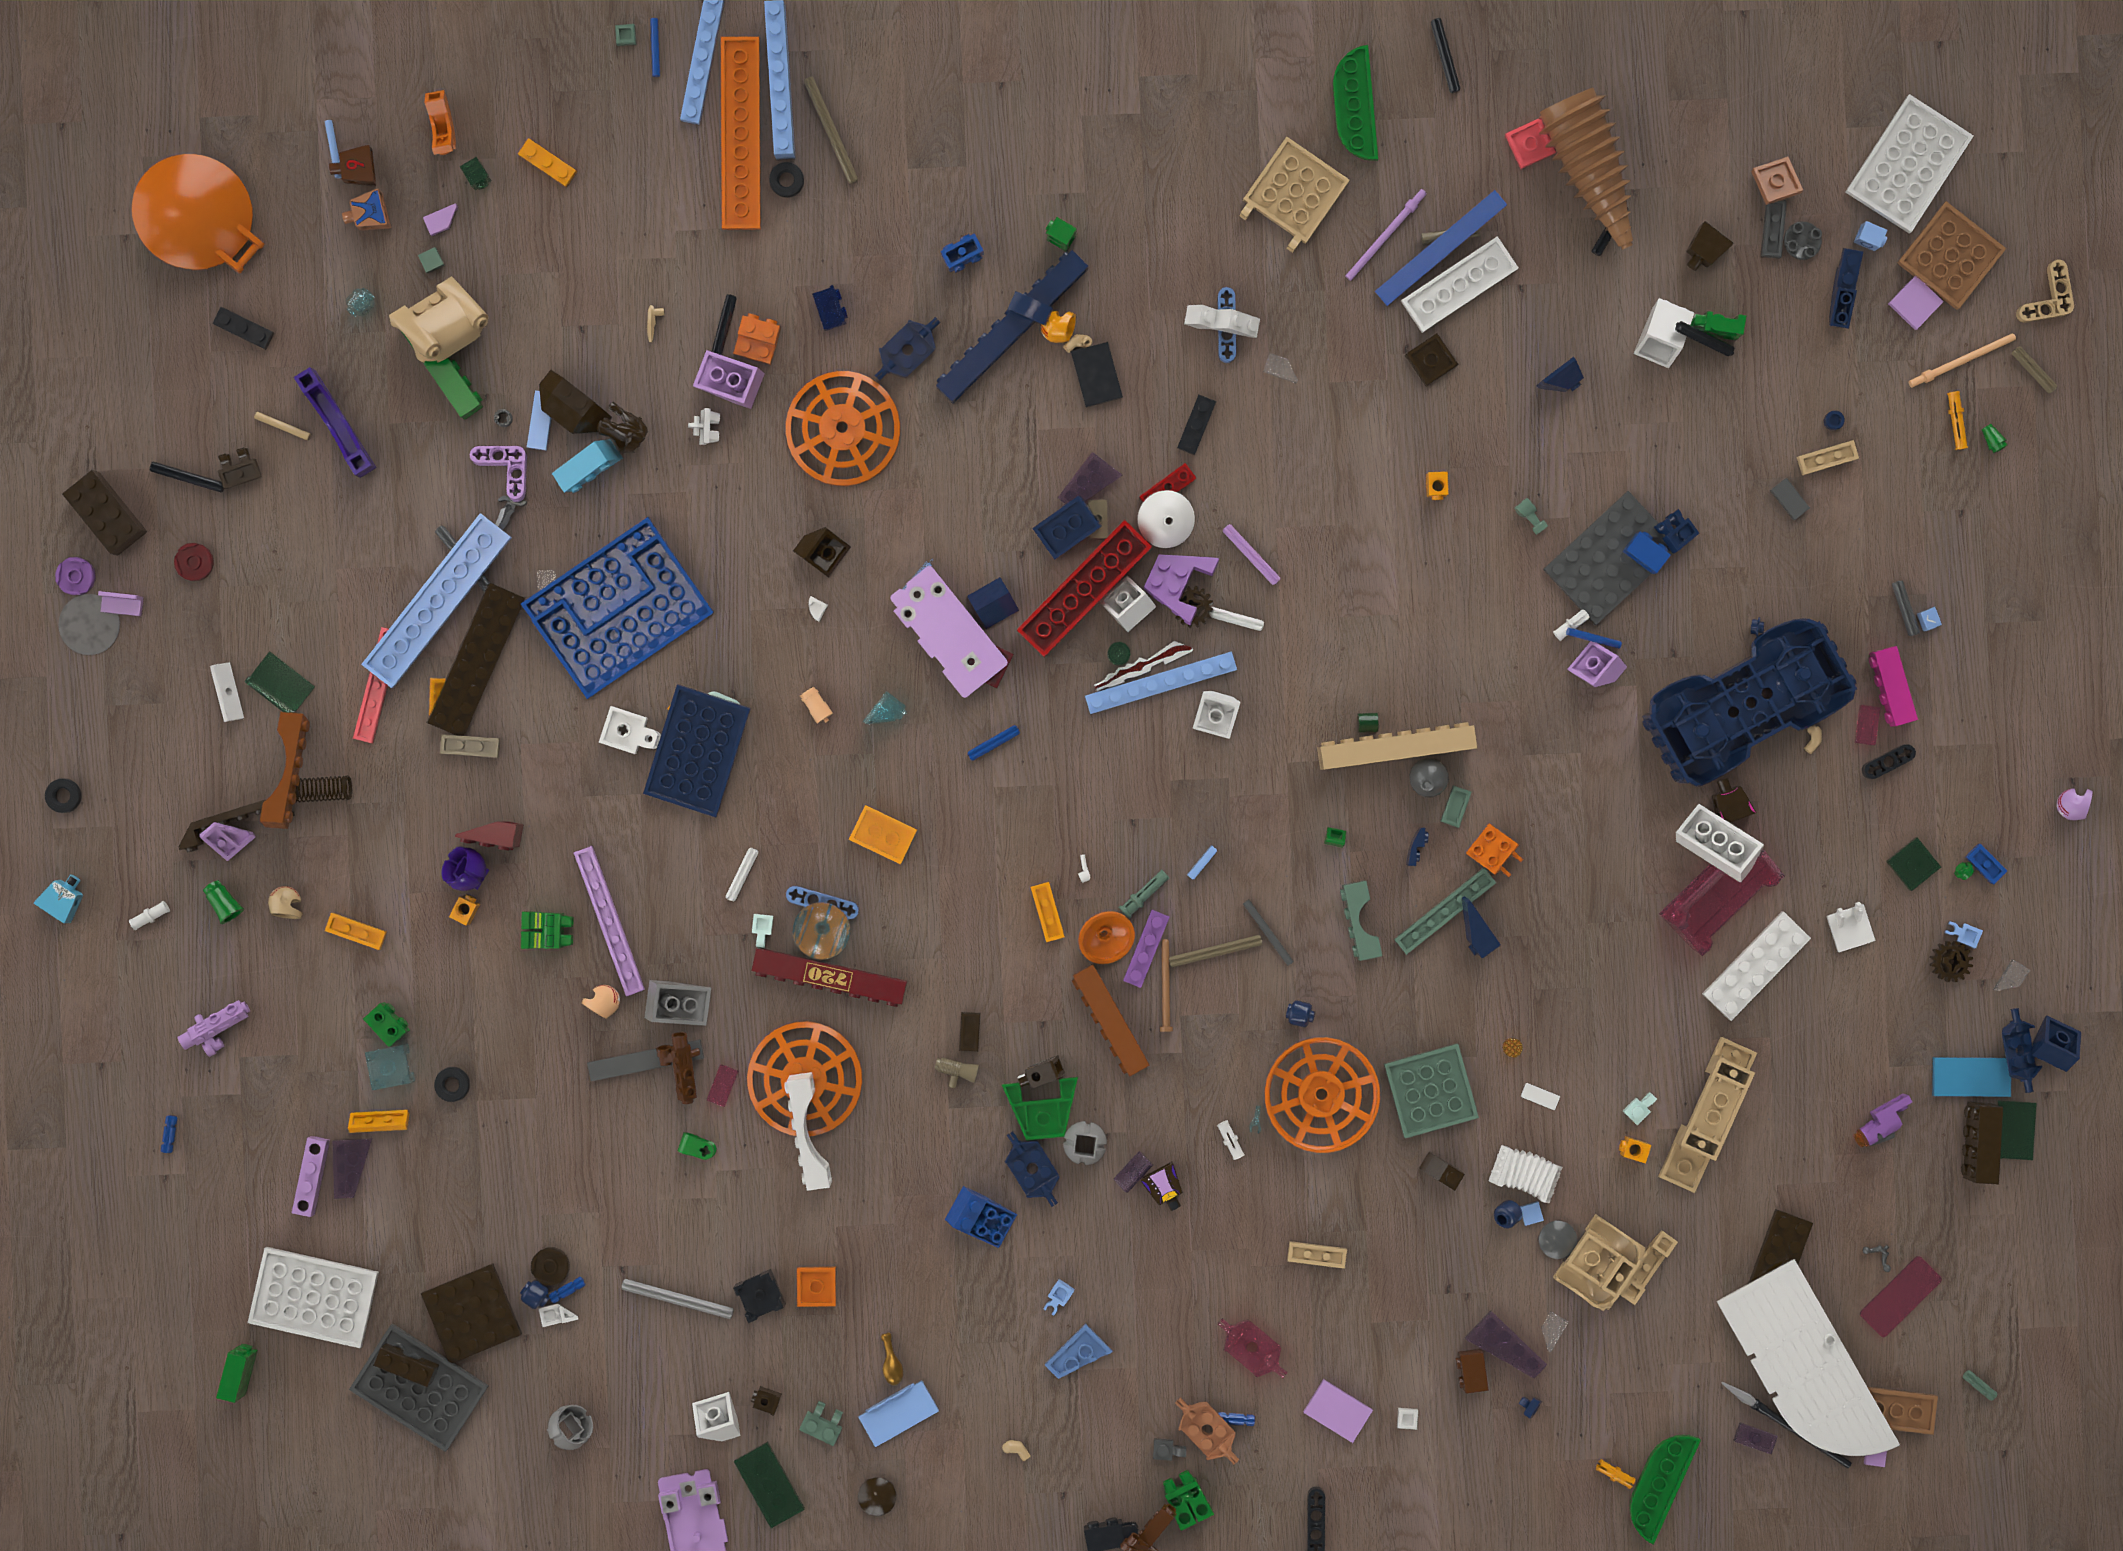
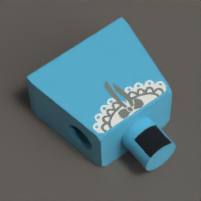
M70 875L66 882L62 880L53 881L35 900L34 904L62 923H71L83 897V894L75 889L81 880L74 875Z

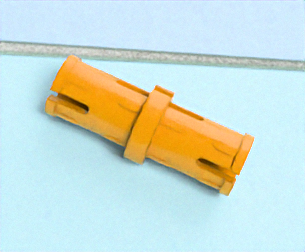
M1602 1459L1599 1460L1600 1465H1596L1597 1471L1610 1477L1611 1481L1621 1483L1628 1489L1633 1487L1631 1483L1634 1485V1477L1622 1472L1618 1466L1614 1467Z

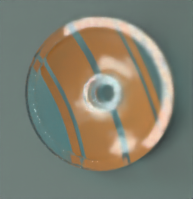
M817 902L804 907L798 913L793 923L792 933L797 947L804 954L815 959H829L838 955L846 947L850 938V924L841 909L830 903ZM819 926H826V930H820Z

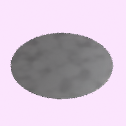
M83 594L73 598L64 606L59 617V632L62 640L70 649L83 655H95L107 650L115 642L119 633L120 621L118 614L101 612L102 597L99 595Z

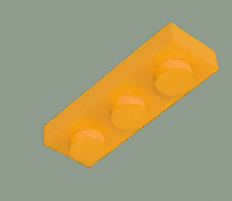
M529 138L518 152L519 156L566 188L577 173L574 168Z
M1045 882L1032 886L1031 891L1046 942L1064 938L1050 883Z
M336 913L330 914L325 928L326 932L377 950H381L387 931Z
M408 1110L350 1113L348 1130L349 1133L407 1130L409 1112Z

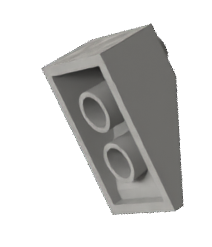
M649 980L644 1018L651 1022L706 1026L711 987Z

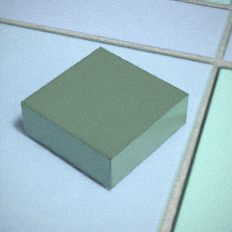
M634 24L615 25L617 46L637 45Z
M436 247L418 255L427 274L445 266Z

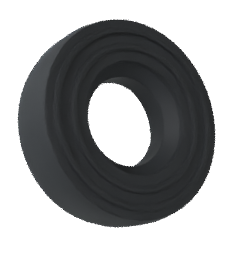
M782 162L772 169L769 183L777 195L793 197L801 191L804 184V176L797 165L790 162ZM783 173L793 175L794 182L791 186L784 187L780 184L779 178Z
M70 779L54 780L47 786L45 791L47 805L58 813L73 811L78 807L82 798L79 786ZM61 788L67 789L70 793V799L66 803H60L56 798L57 791Z
M457 1067L443 1069L438 1073L434 1082L437 1095L447 1102L461 1100L466 1096L470 1087L468 1075ZM449 1077H454L459 1081V1088L455 1092H450L445 1087V1081Z

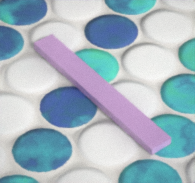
M593 846L574 852L625 995L629 996L645 990Z

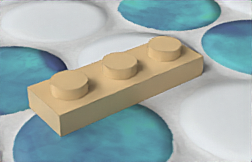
M1854 440L1797 457L1802 475L1859 459Z
M1289 1241L1287 1261L1345 1269L1347 1249Z

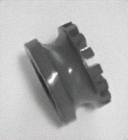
M500 409L495 412L494 420L497 425L507 427L512 423L513 417L509 411ZM502 413L508 415L506 417L507 422L505 423L499 422L501 419L499 415Z

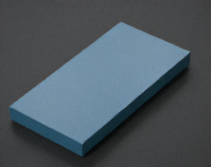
M1933 1057L1932 1095L2011 1097V1077L2008 1071L2006 1058Z

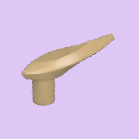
M652 305L648 309L647 316L649 342H652L654 336L655 316H664L663 308L654 309Z

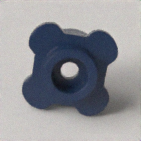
M1761 617L1752 619L1751 634L1758 637L1760 633L1764 632V622H1761Z

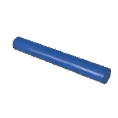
M651 18L652 76L660 77L658 19Z
M1568 627L1566 630V635L1620 649L1622 644L1618 640Z

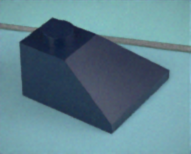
M1572 357L1536 386L1538 389L1566 392L1571 389L1573 392L1582 385L1579 381L1584 377L1576 359Z

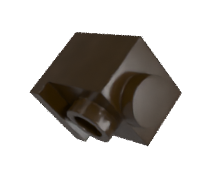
M760 1386L758 1391L754 1390L751 1402L754 1403L752 1408L774 1416L782 1393ZM767 1399L768 1404L762 1403L761 1400Z

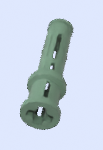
M1161 869L1136 894H1131L1130 899L1118 908L1131 919V915L1139 908H1143L1144 902L1170 878Z

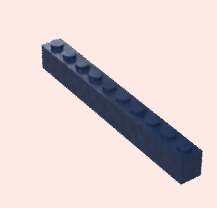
M1073 250L1069 253L1066 251L1059 258L1060 262L1056 266L1052 265L1045 272L1046 276L1042 280L1039 278L1031 286L1033 289L1029 293L1025 292L1024 295L1051 307L1088 270V265ZM1007 309L1004 313L1006 316L1001 321L999 319L996 320L991 326L992 330L988 334L983 333L977 340L979 343L974 348L972 346L969 347L964 353L965 357L961 361L956 360L950 367L952 370L947 375L943 373L937 379V389L954 404L1035 321Z

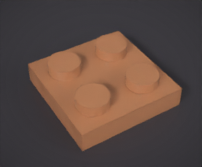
M1789 157L1755 167L1751 171L1766 205L1801 194L1803 191Z

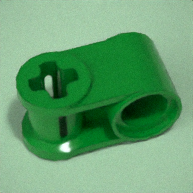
M683 1132L677 1151L685 1155L707 1160L716 1154L717 1148L712 1141ZM706 1146H708V1150L711 1151L708 1154H705V1150H703V1148H705Z

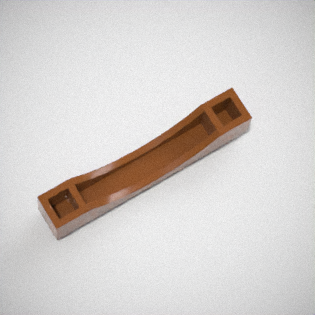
M280 712L277 731L282 737L285 746L286 764L278 787L263 802L260 822L264 827L288 829L289 823L292 822V806L296 802L295 790L300 781L298 775L299 768H302L303 765L302 752L306 748L305 736L310 728V722L304 714Z

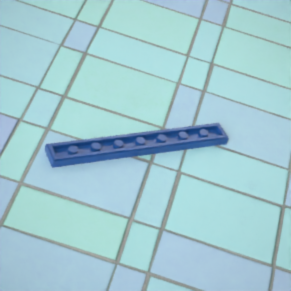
M1494 190L1375 291L1386 306L1391 304L1506 207V202Z

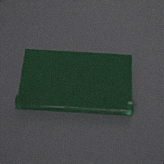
M270 651L251 676L245 680L246 684L282 712L295 713L315 687Z
M1998 1100V1106L2003 1107L2000 1159L2033 1160L2037 1103Z

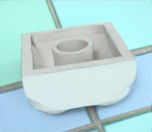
M1203 691L1193 729L1230 739L1240 701L1234 697L1214 691Z

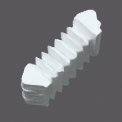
M1501 1145L1493 1170H1491L1489 1182L1501 1187L1506 1185L1508 1188L1511 1186L1513 1189L1515 1187L1518 1190L1522 1189L1524 1192L1527 1191L1532 1196L1537 1197L1540 1201L1550 1203L1563 1167L1552 1164V1162L1546 1161L1544 1157L1540 1158L1537 1154L1533 1156V1153L1530 1151L1527 1154L1524 1150L1519 1153L1517 1149L1513 1151L1510 1147Z

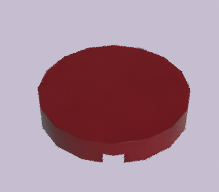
M197 543L183 545L179 548L174 558V567L177 573L190 581H201L208 577L214 566L213 555L210 550L204 545Z

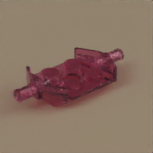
M1223 1318L1218 1322L1217 1325L1227 1333L1224 1351H1227L1250 1370L1255 1377H1260L1272 1371L1276 1372L1282 1379L1285 1377L1284 1375H1287L1288 1372L1280 1367L1278 1363L1281 1346L1250 1320H1243L1235 1325L1228 1324ZM1250 1342L1256 1343V1351H1248L1246 1348L1247 1344Z

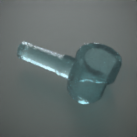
M1256 1105L1254 1120L1249 1125L1250 1132L1254 1125L1258 1126V1134L1261 1131L1259 1123L1261 1106Z

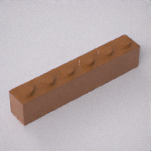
M1091 964L1073 974L1074 979L1071 981L1076 990L1081 989L1084 995L1081 999L1086 1007H1091L1093 1013L1090 1015L1096 1024L1100 1023L1103 1028L1100 1032L1104 1040L1109 1039L1112 1044L1109 1048L1113 1056H1118L1121 1060L1119 1066L1122 1072L1132 1076L1150 1066L1095 966Z

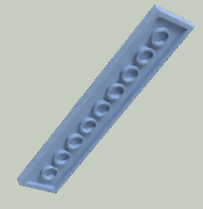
M480 513L361 665L390 688H394L512 537Z

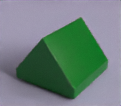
M1327 827L1324 844L1343 848L1345 846L1346 831Z

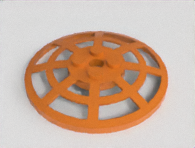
M850 371L826 373L808 382L793 399L786 418L787 444L798 465L816 480L835 486L857 485L878 475L893 458L900 438L899 414L888 392L873 379ZM838 376L854 378L851 388L838 387L827 390L823 383L825 379ZM865 381L875 387L884 396L886 401L875 405L867 395L858 391L861 382ZM816 384L820 394L811 401L806 411L795 409L802 395ZM837 393L849 394L845 404L837 405L834 404L830 395ZM856 396L864 400L870 406V409L860 413L854 408L853 404ZM823 399L828 409L822 416L811 414L814 407ZM889 408L894 420L893 440L882 436L883 424L880 412ZM792 416L803 419L802 433L805 443L796 448L791 435ZM875 416L877 424L876 434L866 431L864 420ZM808 421L819 424L820 434L812 439L809 438ZM841 422L848 425V429L844 433L837 431V425ZM863 438L873 441L869 450L861 456L856 446L860 444ZM824 441L831 448L829 458L821 455L814 446ZM879 443L890 447L883 461L875 469L869 471L864 461L875 452ZM809 450L819 461L826 464L824 475L818 474L809 468L799 455ZM850 450L854 457V460L836 461L839 451ZM858 465L862 476L852 479L831 478L834 467L847 468Z
M809 1021L794 1022L777 1028L757 1046L749 1063L747 1086L750 1099L756 1111L770 1126L783 1133L797 1136L796 1130L792 1129L791 1120L793 1119V1113L783 1108L777 1102L778 1099L785 1095L790 1098L789 1093L786 1094L785 1082H787L789 1075L812 1072L815 1093L810 1102L814 1104L818 1112L807 1114L806 1120L821 1116L827 1125L821 1129L808 1131L809 1136L824 1134L836 1128L851 1114L861 1093L862 1069L854 1048L838 1031L821 1023ZM796 1028L813 1029L810 1040H795L789 1043L786 1042L782 1033ZM823 1031L835 1037L846 1048V1051L836 1056L830 1048L818 1042L820 1032ZM775 1037L780 1048L771 1056L766 1066L756 1063L762 1049ZM796 1046H808L807 1054L803 1057L795 1058L790 1049ZM816 1048L825 1052L831 1060L822 1065L814 1059ZM782 1053H784L789 1062L783 1071L772 1068L775 1060ZM849 1057L853 1061L856 1072L855 1088L844 1086V1072L841 1062ZM836 1066L838 1073V1084L827 1082L826 1071ZM753 1071L764 1073V1088L767 1097L759 1102L755 1097L753 1089ZM770 1075L781 1078L782 1089L773 1094L770 1088ZM825 1090L836 1092L832 1101L824 1107L819 1097ZM841 1094L853 1096L846 1111L836 1121H833L828 1112L837 1104ZM772 1104L780 1113L790 1117L788 1128L774 1122L762 1109Z
M1315 1037L1292 1045L1276 1059L1266 1079L1265 1105L1271 1123L1285 1140L1306 1151L1330 1153L1351 1146L1367 1133L1379 1109L1380 1087L1373 1066L1358 1049L1339 1039ZM1330 1043L1341 1046V1049L1337 1056L1328 1054L1313 1055L1310 1044ZM1303 1047L1305 1058L1296 1062L1288 1072L1278 1068L1280 1063L1290 1053ZM1348 1051L1354 1053L1362 1061L1368 1070V1076L1358 1078L1353 1068L1343 1061ZM1315 1060L1333 1061L1328 1072L1318 1071ZM1307 1063L1310 1074L1303 1080L1293 1075L1299 1067ZM1340 1065L1348 1071L1352 1080L1341 1083L1335 1076ZM1276 1075L1284 1079L1281 1089L1282 1103L1271 1106L1270 1088L1273 1076ZM1289 1082L1299 1086L1298 1097L1287 1100ZM1368 1083L1373 1085V1104L1370 1114L1359 1109L1362 1099L1361 1085ZM1355 1087L1356 1097L1354 1106L1344 1101V1090ZM1319 1089L1326 1090L1327 1095L1324 1099L1316 1097V1092ZM1298 1105L1304 1108L1307 1114L1303 1122L1294 1116L1290 1108ZM1340 1108L1349 1112V1115L1342 1122L1335 1125L1333 1114ZM1285 1110L1290 1120L1299 1127L1295 1138L1290 1136L1281 1127L1274 1114ZM1355 1116L1366 1121L1356 1134L1341 1142L1338 1131L1347 1126ZM1313 1117H1325L1328 1128L1310 1127ZM1306 1132L1330 1134L1334 1145L1314 1146L1302 1141Z

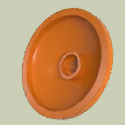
M1112 911L1099 913L1091 917L1083 925L1078 938L1079 948L1082 954L1091 962L1097 964L1113 963L1124 957L1131 949L1135 939L1134 927L1130 920L1121 913Z

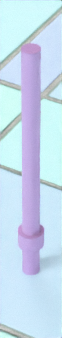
M1421 189L1412 200H1408L1401 213L1345 275L1348 280L1351 281L1405 218L1418 208L1419 202L1427 194L1424 190Z

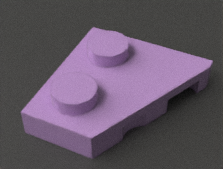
M214 822L200 834V838L228 861L255 838V834L251 831Z

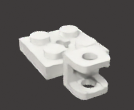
M610 706L599 743L637 754L639 746L657 749L661 734L656 730L645 727L648 720L647 717ZM624 725H626L628 733H625L624 736H622L621 731H619V727H623Z

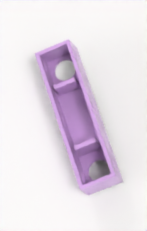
M314 1136L307 1138L292 1209L293 1214L307 1217L315 1215L330 1143L329 1139ZM314 1143L318 1144L321 1149L317 1155L310 1152L311 1145ZM301 1200H305L309 1204L306 1211L299 1210L298 1208Z

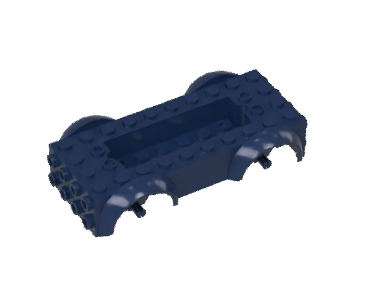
M1800 618L1776 625L1755 638L1751 645L1750 657L1712 678L1706 675H1692L1675 681L1658 691L1651 698L1649 713L1642 716L1644 719L1642 724L1647 731L1651 732L1653 736L1651 738L1656 748H1660L1662 752L1661 758L1666 765L1669 764L1672 770L1670 774L1675 782L1690 783L1696 787L1706 785L1745 762L1750 757L1752 746L1788 726L1798 731L1807 729L1831 716L1854 699L1855 690H1857L1855 686L1857 684L1852 674L1849 675L1846 669L1847 664L1842 657H1839L1837 653L1838 648L1833 640L1830 641L1827 635L1828 630L1823 623ZM1764 688L1772 690L1771 698H1763L1762 690ZM1749 697L1755 699L1756 704L1753 708H1749L1746 705V700ZM1732 706L1739 710V714L1735 718L1728 715V709Z

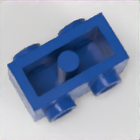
M975 233L963 236L959 242L948 244L940 251L950 273L952 271L957 273L965 268L964 265L970 262L974 264L982 259L981 256L984 255V250Z

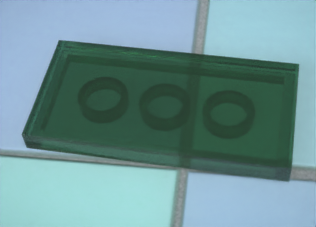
M768 1441L734 1460L737 1469L770 1528L805 1510Z

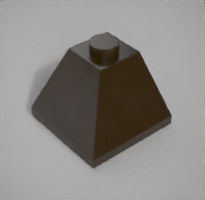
M824 527L804 535L793 552L829 578L851 546Z

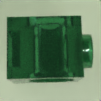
M477 157L460 166L474 190H482L492 181Z

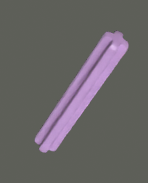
M1229 524L1223 529V533L1272 585H1275L1280 580L1276 572L1232 525Z

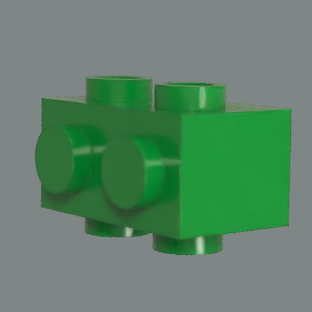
M382 1002L366 1015L363 1020L388 1047H391L407 1034L410 1029L407 1027V1021L402 1017L399 1018L394 1013L396 1010L391 1004Z

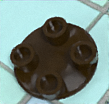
M883 1478L867 1479L860 1487L858 1493V1501L861 1508L872 1516H882L890 1512L896 1502L894 1485Z

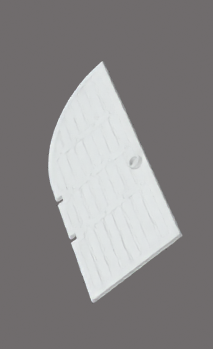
M1795 1259L1717 1301L1747 1356L1755 1354L1756 1357L1750 1361L1768 1393L1772 1394L1776 1391L1778 1394L1772 1400L1788 1425L1803 1439L1823 1450L1848 1456L1878 1454L1900 1445Z

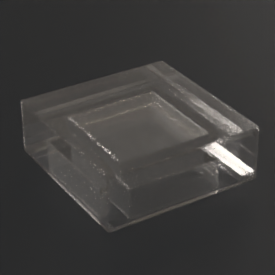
M556 569L536 571L538 590L543 589L557 579Z

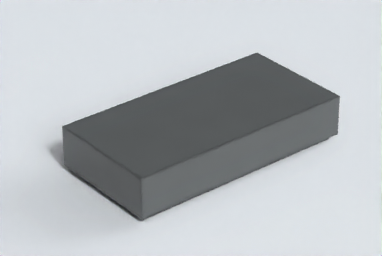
M1787 478L1770 490L1793 520L1810 509Z

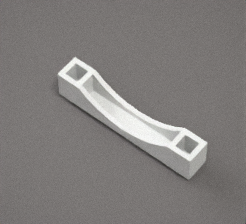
M812 1072L789 1075L787 1082H785L786 1094L789 1093L790 1097L788 1108L793 1113V1119L791 1120L792 1129L796 1130L797 1134L795 1145L800 1150V1155H798L799 1166H803L802 1183L803 1185L806 1184L807 1191L830 1188L832 1177L829 1163L817 1152L807 1130V1108L815 1093Z

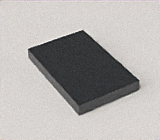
M1108 342L1071 351L1086 408L1123 398Z

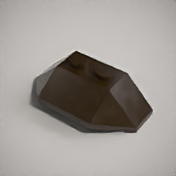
M552 370L547 373L539 384L541 410L571 434L598 432L597 425L599 421H602L604 418L609 420L612 418L592 399Z

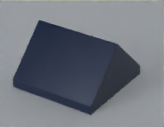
M1000 577L967 596L986 629L1019 611Z

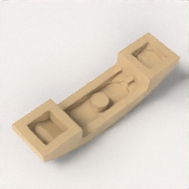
M1661 1230L1645 1249V1258L1641 1261L1638 1269L1620 1295L1633 1305H1636L1646 1290L1644 1289L1664 1258H1668L1678 1242Z

